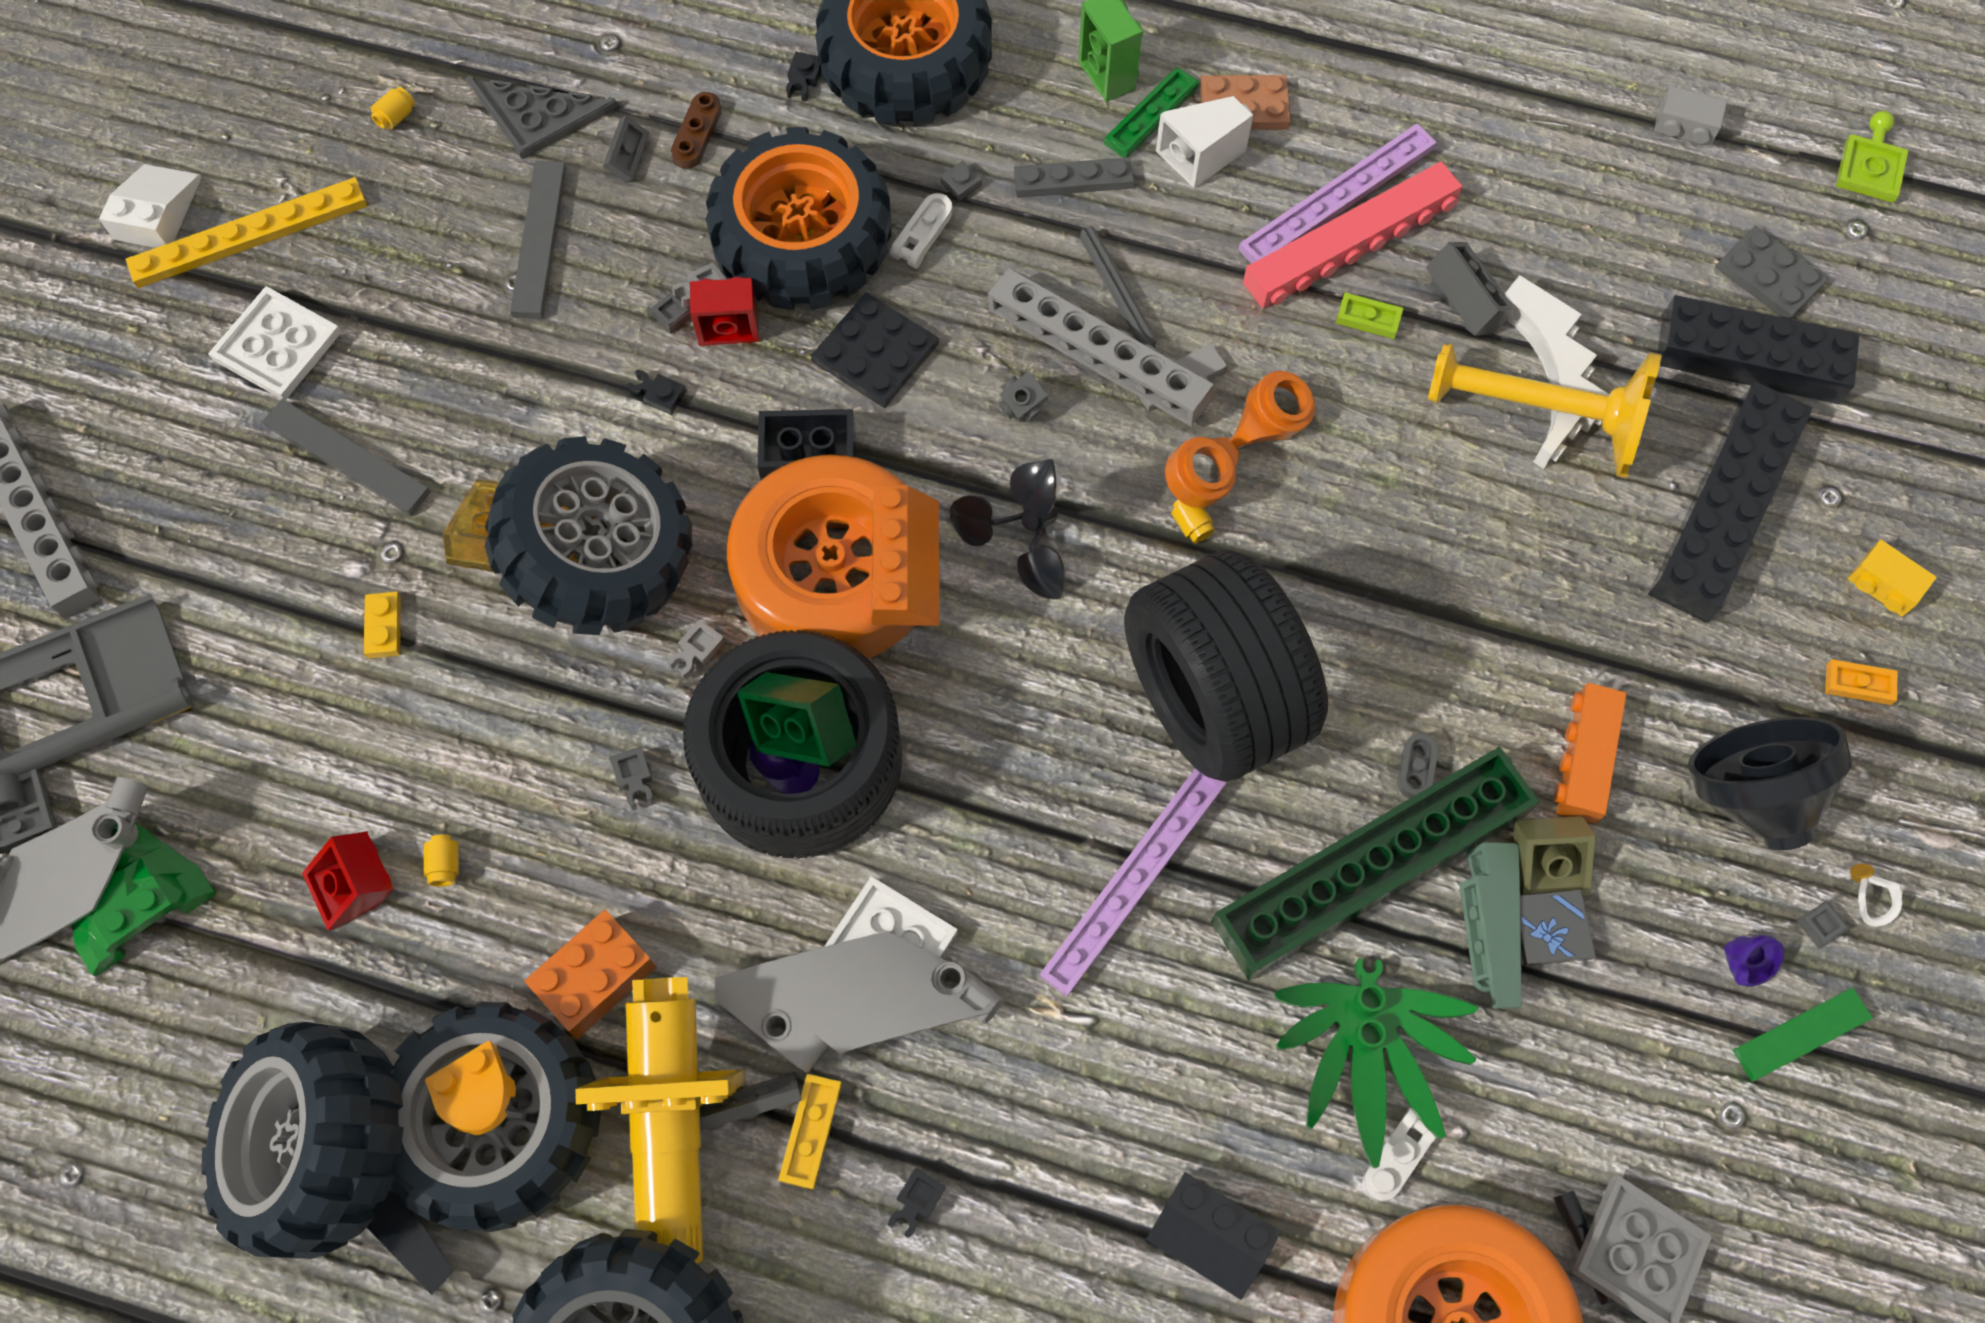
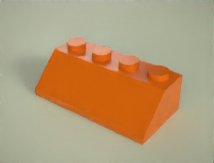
M874 485L872 501V625L939 626V501L908 485Z

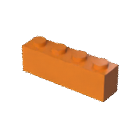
M1587 682L1580 692L1574 693L1570 704V711L1574 712L1573 722H1569L1565 732V741L1569 742L1568 750L1563 753L1559 765V771L1563 772L1562 783L1559 782L1557 784L1553 798L1554 802L1558 803L1557 815L1565 817L1582 816L1586 822L1595 825L1606 815L1627 692Z

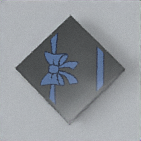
M1581 890L1520 896V935L1524 966L1592 960L1596 957Z

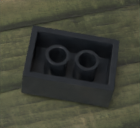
M853 409L759 411L757 467L760 480L786 464L807 457L819 455L856 457V426Z

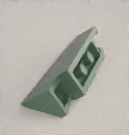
M1484 842L1466 851L1472 878L1459 884L1473 982L1480 992L1490 994L1494 1009H1516L1522 1005L1519 846L1515 843Z

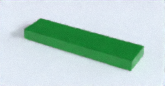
M1176 67L1104 138V145L1123 158L1129 157L1159 128L1160 115L1165 111L1178 109L1198 89L1199 81L1179 67Z
M1852 987L1732 1051L1753 1082L1873 1019V1017Z

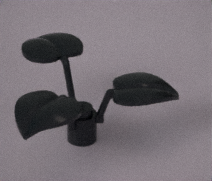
M1053 459L1025 463L1018 466L1012 472L1010 490L1013 498L1023 504L1022 509L1024 512L1004 518L991 519L993 510L990 502L978 495H966L952 503L949 510L952 524L960 538L972 546H983L992 539L993 529L991 525L996 526L1022 520V524L1027 530L1037 533L1029 544L1030 552L1023 553L1017 560L1018 573L1022 582L1029 590L1041 597L1048 599H1060L1063 597L1065 570L1060 555L1049 546L1042 545L1036 548L1040 538L1047 533L1045 527L1053 524L1057 520L1058 515L1057 509L1054 506L1056 498V472Z

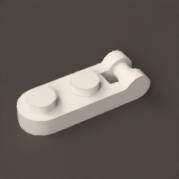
M940 193L932 194L922 202L890 249L891 257L897 260L902 258L907 261L909 266L915 269L921 265L925 254L951 219L952 202L946 195ZM909 243L916 245L913 250L907 248Z
M1411 1107L1406 1111L1383 1145L1379 1167L1373 1169L1370 1165L1362 1178V1187L1365 1194L1376 1202L1389 1201L1399 1193L1436 1138L1419 1120ZM1411 1126L1422 1134L1417 1142L1406 1134Z

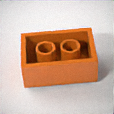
M605 909L526 978L524 982L568 1032L578 1039L633 990L632 980L645 979L657 967Z

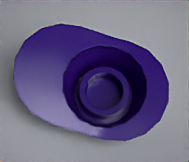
M752 741L749 750L750 760L763 777L780 793L795 794L811 790L818 781L820 773L819 764L756 752Z

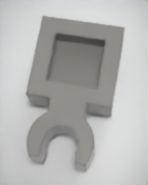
M712 262L688 274V282L676 283L672 287L673 296L677 297L681 294H686L681 297V304L683 308L690 307L691 281H700L702 279L722 280L727 278Z
M698 619L678 642L679 647L683 651L677 652L669 658V668L673 670L677 664L685 663L686 666L680 673L684 679L689 678L694 672L696 661L705 666L725 643L724 637Z

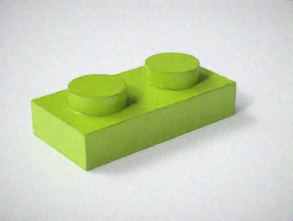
M1345 292L1336 324L1395 339L1404 308Z

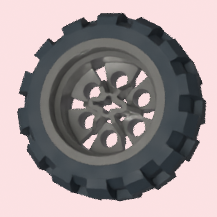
M625 1229L617 1237H612V1235L602 1232L578 1242L564 1255L558 1256L541 1272L538 1279L525 1290L512 1315L513 1323H744V1320L739 1310L731 1311L728 1299L733 1294V1291L718 1269L715 1268L710 1274H707L695 1262L700 1254L698 1251L676 1238L668 1246L657 1242L658 1234L654 1231ZM601 1303L605 1310L599 1311L593 1304ZM621 1303L632 1305L634 1312L625 1310Z

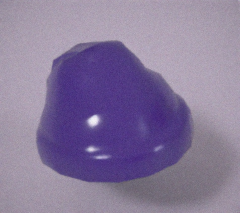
M1741 935L1733 941L1727 942L1724 946L1726 960L1735 982L1746 987L1758 986L1769 981L1776 975L1784 960L1785 950L1782 943L1771 935Z

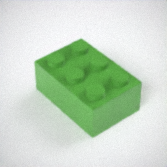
M1087 0L1082 3L1078 62L1105 102L1135 90L1137 76L1139 75L1138 65L1139 57L1141 56L1140 47L1143 29L1139 21L1134 20L1130 15L1124 0Z

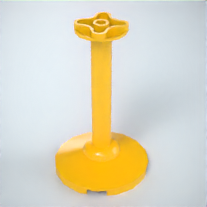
M1453 343L1443 344L1441 353L1438 354L1428 400L1438 404L1452 388L1602 421L1603 431L1612 436L1616 477L1627 479L1629 476V466L1633 464L1651 402L1648 399H1650L1655 378L1658 375L1662 356L1658 353L1649 352L1626 386H1619L1613 389L1609 396L1457 364Z

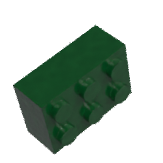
M765 672L737 691L756 752L829 767L857 746L839 684Z

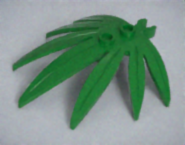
M1358 959L1354 965V973L1360 980V986L1338 983H1307L1283 988L1274 993L1276 1000L1294 1007L1313 1008L1323 1005L1328 1006L1306 1016L1292 1026L1278 1041L1276 1049L1281 1051L1302 1046L1319 1037L1334 1023L1339 1024L1340 1027L1327 1046L1312 1082L1307 1106L1306 1127L1312 1129L1327 1108L1340 1080L1348 1049L1351 1046V1094L1356 1125L1367 1159L1371 1167L1376 1169L1380 1165L1387 1109L1383 1048L1386 1049L1394 1077L1409 1106L1424 1126L1437 1139H1442L1446 1134L1432 1093L1418 1064L1396 1028H1401L1415 1042L1438 1056L1471 1065L1476 1061V1058L1465 1047L1440 1028L1410 1013V1011L1429 1017L1454 1018L1474 1014L1478 1007L1456 998L1428 991L1407 988H1381L1377 985V978L1383 970L1381 960L1374 962L1373 973H1367L1363 969V959Z

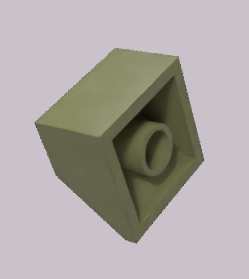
M1582 816L1515 820L1513 843L1519 846L1521 896L1581 890L1582 896L1590 895L1596 835Z

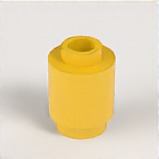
M402 87L390 89L370 107L372 112L371 118L380 128L392 130L412 112V107L415 106L414 99Z
M1179 500L1174 502V509L1171 515L1187 539H1191L1194 544H1197L1214 533L1215 529L1212 526L1214 521L1205 508L1190 507Z
M440 834L431 836V840L423 844L424 877L427 878V885L434 887L454 885L456 877L459 876V842L452 840L450 835Z

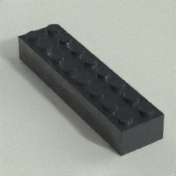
M1756 381L1751 384L1738 403L1648 595L1706 623L1718 613L1730 591L1813 407Z

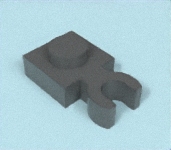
M638 747L609 757L619 789L621 791L629 789L626 798L630 807L633 810L637 809L635 799L640 794L646 795L648 802L653 804L654 795L650 788L644 785V783L653 779L643 748Z

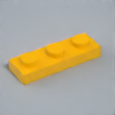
M811 1074L806 1075L801 1094L802 1101H799L778 1178L779 1182L810 1190L815 1189L842 1082Z

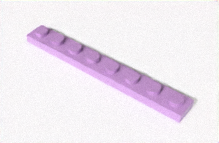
M1418 123L1240 242L1238 250L1252 264L1326 224L1435 149L1437 142Z
M1197 769L1193 770L1041 971L1039 977L1066 998L1070 995L1224 789L1226 782L1208 778Z

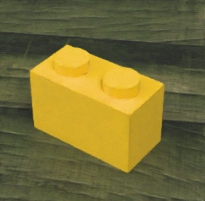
M1880 539L1865 554L1847 579L1854 583L1859 590L1870 594L1883 603L1888 610L1896 612L1903 617L1918 604L1937 577Z

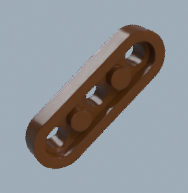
M701 92L692 99L671 147L673 161L677 166L689 169L700 163L722 112L720 100L716 94Z

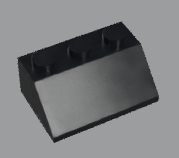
M1184 1172L1145 1240L1241 1300L1263 1267L1282 1231L1187 1172Z

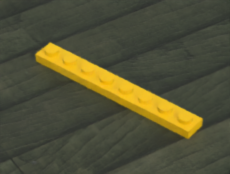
M356 177L131 256L125 260L132 281L139 289L365 208L367 203Z

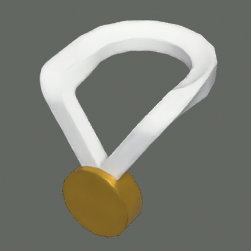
M1861 863L1850 868L1851 879L1860 883L1858 901L1859 914L1862 920L1874 927L1891 923L1898 917L1902 909L1901 887L1895 882L1876 877L1874 868L1871 865ZM1868 882L1889 889L1892 906L1885 915L1880 917H1870L1868 915L1866 906Z

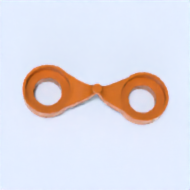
M1274 371L1264 376L1250 389L1241 420L1230 439L1227 437L1213 439L1194 437L1185 441L1171 453L1165 466V478L1173 495L1182 503L1194 508L1209 507L1227 495L1235 483L1239 448L1258 442L1290 439L1310 424L1315 413V401L1308 385L1300 377L1287 371ZM1275 388L1287 389L1294 395L1298 404L1297 415L1285 413L1278 407L1274 398ZM1194 454L1206 455L1214 461L1219 473L1217 483L1206 482L1196 474L1192 462Z

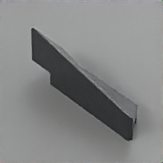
M389 1190L385 1201L376 1203L373 1208L374 1219L366 1228L433 1295L452 1275L453 1269L415 1213L407 1208V1203Z

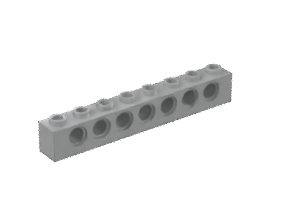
M1008 268L988 293L989 311L1138 397L1149 401L1157 408L1190 427L1193 426L1212 400L1214 384L1204 375L1195 374L1184 368L1179 361L1163 356L1151 345L1140 343L1133 339L1126 331L1117 330L1107 324L1101 317L1093 316L1082 310L1075 302L1066 301L1057 296L1050 288L1034 283L1023 273H1017ZM1154 372L1156 375H1149L1147 373ZM1174 387H1181V388H1183V389H1182V390H1176V389H1173V388H1174Z
M2 403L0 404V507L50 606L63 618L67 619L101 601L96 590L100 585L94 574L90 570L86 571L83 564L87 562V559L77 545L73 546L70 539L74 538V534L65 521H60L58 515L62 514V511L57 502L52 497H48L46 491L50 490L43 476L40 473L36 474L34 468L38 466L37 462L27 449H23L22 444L26 443L17 427H12L10 421L14 420L6 405Z

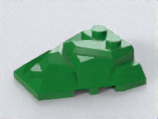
M135 823L138 830L137 839L132 846L123 850L95 911L71 925L75 948L90 973L95 977L126 957L121 948L122 944L173 909L178 908L188 914L217 894L200 867L180 855L176 850L156 838L137 823ZM118 825L113 828L111 838L116 835Z

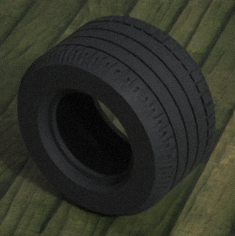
M1231 550L1217 551L1138 589L1131 596L1125 610L1124 627L1136 672L1166 732L1183 756L1201 774L1224 782L1237 780L1311 742L1320 734L1328 714V693L1317 652L1306 627L1286 593L1272 575L1253 558Z
M782 630V632H770L768 635L762 634L760 637L756 636L755 639H748L747 642H742L740 646L737 645L734 649H730L728 653L723 654L718 659V662H714L713 666L708 669V672H705L703 678L699 681L700 684H697L686 710L683 726L684 754L691 776L706 808L727 834L744 846L757 852L768 853V855L775 857L782 856V858L792 859L796 857L799 859L807 858L808 856H821L823 853L828 854L834 852L837 848L839 850L847 846L849 842L852 843L860 838V835H864L871 829V825H875L881 818L880 815H883L888 808V804L891 803L897 789L902 769V745L897 708L893 695L882 674L868 658L851 645L848 646L847 643L839 639L836 640L834 637L826 634L822 635L818 632H808L806 630ZM765 672L839 684L857 744L852 749L850 760L833 779L810 791L780 794L754 786L749 780L746 768L747 751L752 736L737 693L738 690Z

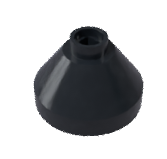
M1785 717L1740 726L1708 740L1691 755L1688 767L1696 794L1701 800L1755 836L1763 838L1766 847L1773 850H1792L1805 846L1814 839L1815 833L1813 828L1821 821L1852 766V757L1845 731L1838 724L1813 717Z

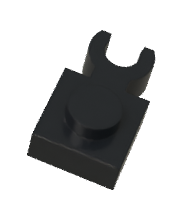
M795 51L787 73L789 81L786 86L787 98L791 99L795 91H801L802 101L805 102L808 99V85L816 87L822 71L818 56Z
M636 370V378L643 382L640 385L628 383L629 392L634 396L644 395L643 400L646 405L673 415L687 392L685 385L660 374H657L653 381L649 379L646 372Z
M915 1167L896 1198L898 1202L905 1206L902 1210L896 1211L891 1215L888 1226L893 1229L899 1219H906L909 1222V1228L904 1236L907 1239L911 1238L916 1231L915 1219L918 1214L928 1220L946 1190V1186Z

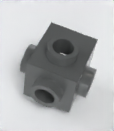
M1029 371L1019 379L1016 376L1010 378L1001 386L1003 391L999 394L1003 401L999 404L1000 408L1009 419L1015 416L1019 422L1024 418L1027 421L1032 420L1042 411L1040 406L1049 400L1047 393ZM1019 396L1027 397L1024 402L1017 401Z

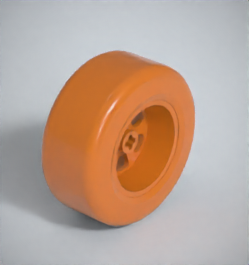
M819 455L793 461L778 468L760 480L749 491L739 505L731 522L727 540V565L739 607L745 619L759 637L762 634L768 635L770 632H782V630L813 631L822 635L832 636L836 640L839 639L870 659L893 647L912 630L915 625H872V555L856 557L851 550V547L861 539H868L872 545L874 485H906L901 479L882 466L861 458L846 455ZM830 528L848 529L842 539L829 538L827 535V529ZM810 534H813L818 541L811 550H804L795 546L800 540ZM795 563H808L812 573L802 581H795L789 568ZM853 569L869 574L866 580L853 588L846 580V576ZM821 581H831L836 584L837 593H816L815 590Z
M1454 1204L1431 1206L1414 1211L1390 1222L1370 1236L1349 1261L1341 1277L1333 1309V1323H1413L1409 1320L1408 1313L1414 1298L1420 1296L1434 1310L1430 1323H1584L1576 1292L1567 1273L1543 1242L1522 1225L1494 1211L1475 1206ZM1459 1278L1462 1281L1463 1289L1459 1302L1447 1303L1444 1301L1438 1288L1439 1279ZM1483 1292L1488 1293L1500 1309V1315L1495 1319L1482 1321L1474 1311V1304Z

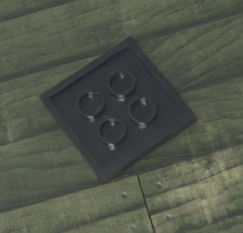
M865 292L812 353L811 361L885 409L938 346L939 337Z

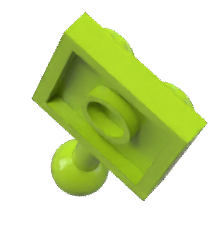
M1878 111L1870 118L1869 127L1873 132L1872 139L1853 134L1848 136L1845 141L1835 187L1892 203L1899 197L1908 149L1884 143L1886 133L1893 128L1895 122L1890 112Z

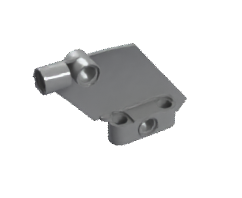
M116 777L107 802L41 836L11 849L10 855L2 859L0 863V962L47 939L95 911L123 850L132 846L137 839L138 830L135 823L147 793L148 785L135 780ZM118 825L116 835L111 838L113 828Z
M889 931L809 950L715 977V1001L790 1062L807 1073L828 1045L841 1054L961 1020L976 1018L986 1024L994 1017L1004 1001L1003 997L964 967L954 962H948ZM958 971L961 976L960 983L955 988L949 989L946 985V977L950 972ZM783 1018L786 1022V1030L781 1036L777 1037L774 1033V1025L776 1021Z

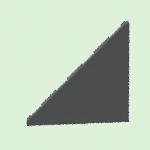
M472 76L465 78L469 88L521 159L618 108L616 100L608 97L606 100L593 98L591 94L571 91L567 94L554 92L551 88L530 85L527 88L514 86L512 82L492 79L490 82L475 80Z

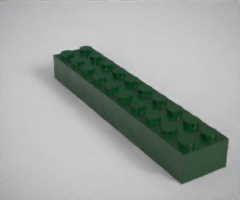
M1499 746L1217 911L1211 923L1247 980L1250 981L1515 823V820H1520L1527 816L1540 801Z

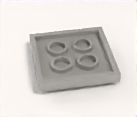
M1617 1175L1611 1177L1571 1273L1647 1323H1679L1712 1236Z

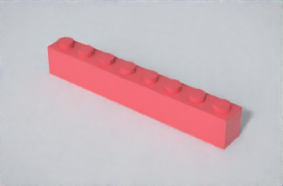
M1440 161L1246 266L1243 284L1262 309L1272 304L1278 305L1290 294L1306 290L1314 281L1321 277H1330L1341 266L1355 263L1363 254L1379 250L1387 241L1394 237L1401 238L1414 226L1428 223L1433 216L1442 211H1450L1458 203V197L1463 186L1443 162Z

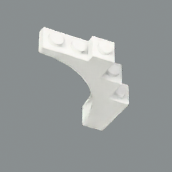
M1519 275L1505 293L1516 309L1507 321L1515 326L1531 344L1542 362L1549 383L1609 396L1610 394L1588 381L1595 370L1591 365L1597 354L1573 340L1580 329L1576 324L1582 314ZM1552 410L1551 423L1545 442L1533 462L1543 469L1551 459L1557 462L1567 448L1563 444L1567 438L1573 441L1581 429L1588 432L1594 423L1600 426L1602 421Z

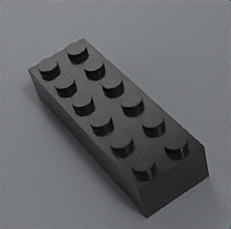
M1674 295L1662 316L1657 353L1662 356L1661 367L1750 386L1756 381L1778 392L1840 404L1855 386L1860 334Z

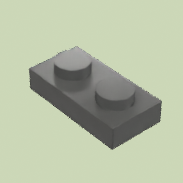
M628 116L621 118L603 167L626 183L632 180L649 131Z

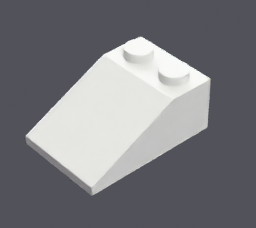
M144 164L110 194L99 220L116 241L154 248L174 242L202 177L196 173Z

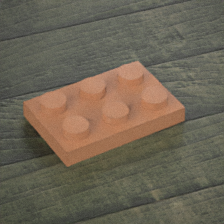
M1201 75V103L1234 96L1241 104H1245L1253 114L1250 130H1289L1290 112L1287 75Z

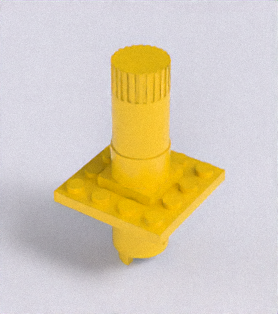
M688 977L632 980L633 1002L626 1003L628 1076L603 1077L575 1089L576 1105L587 1104L588 1111L610 1109V1106H616L617 1103L621 1102V1114H629L630 1153H632L635 1230L654 1231L658 1234L657 1242L668 1246L676 1238L698 1251L700 1254L695 1262L701 1263L703 1262L699 1154V1148L701 1147L700 1106L723 1102V1099H728V1096L737 1092L736 1089L745 1083V1069L698 1071L696 998H689Z

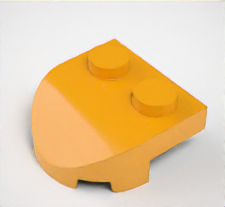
M490 1040L425 1079L434 1108L439 1117L456 1130L473 1135L487 1133L501 1124L507 1117L505 1110L510 1098L516 1095L515 1082L507 1075L498 1049Z

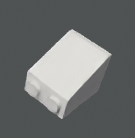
M1234 96L1165 111L1160 115L1156 152L1193 188H1196L1246 152L1253 114L1245 104H1241Z

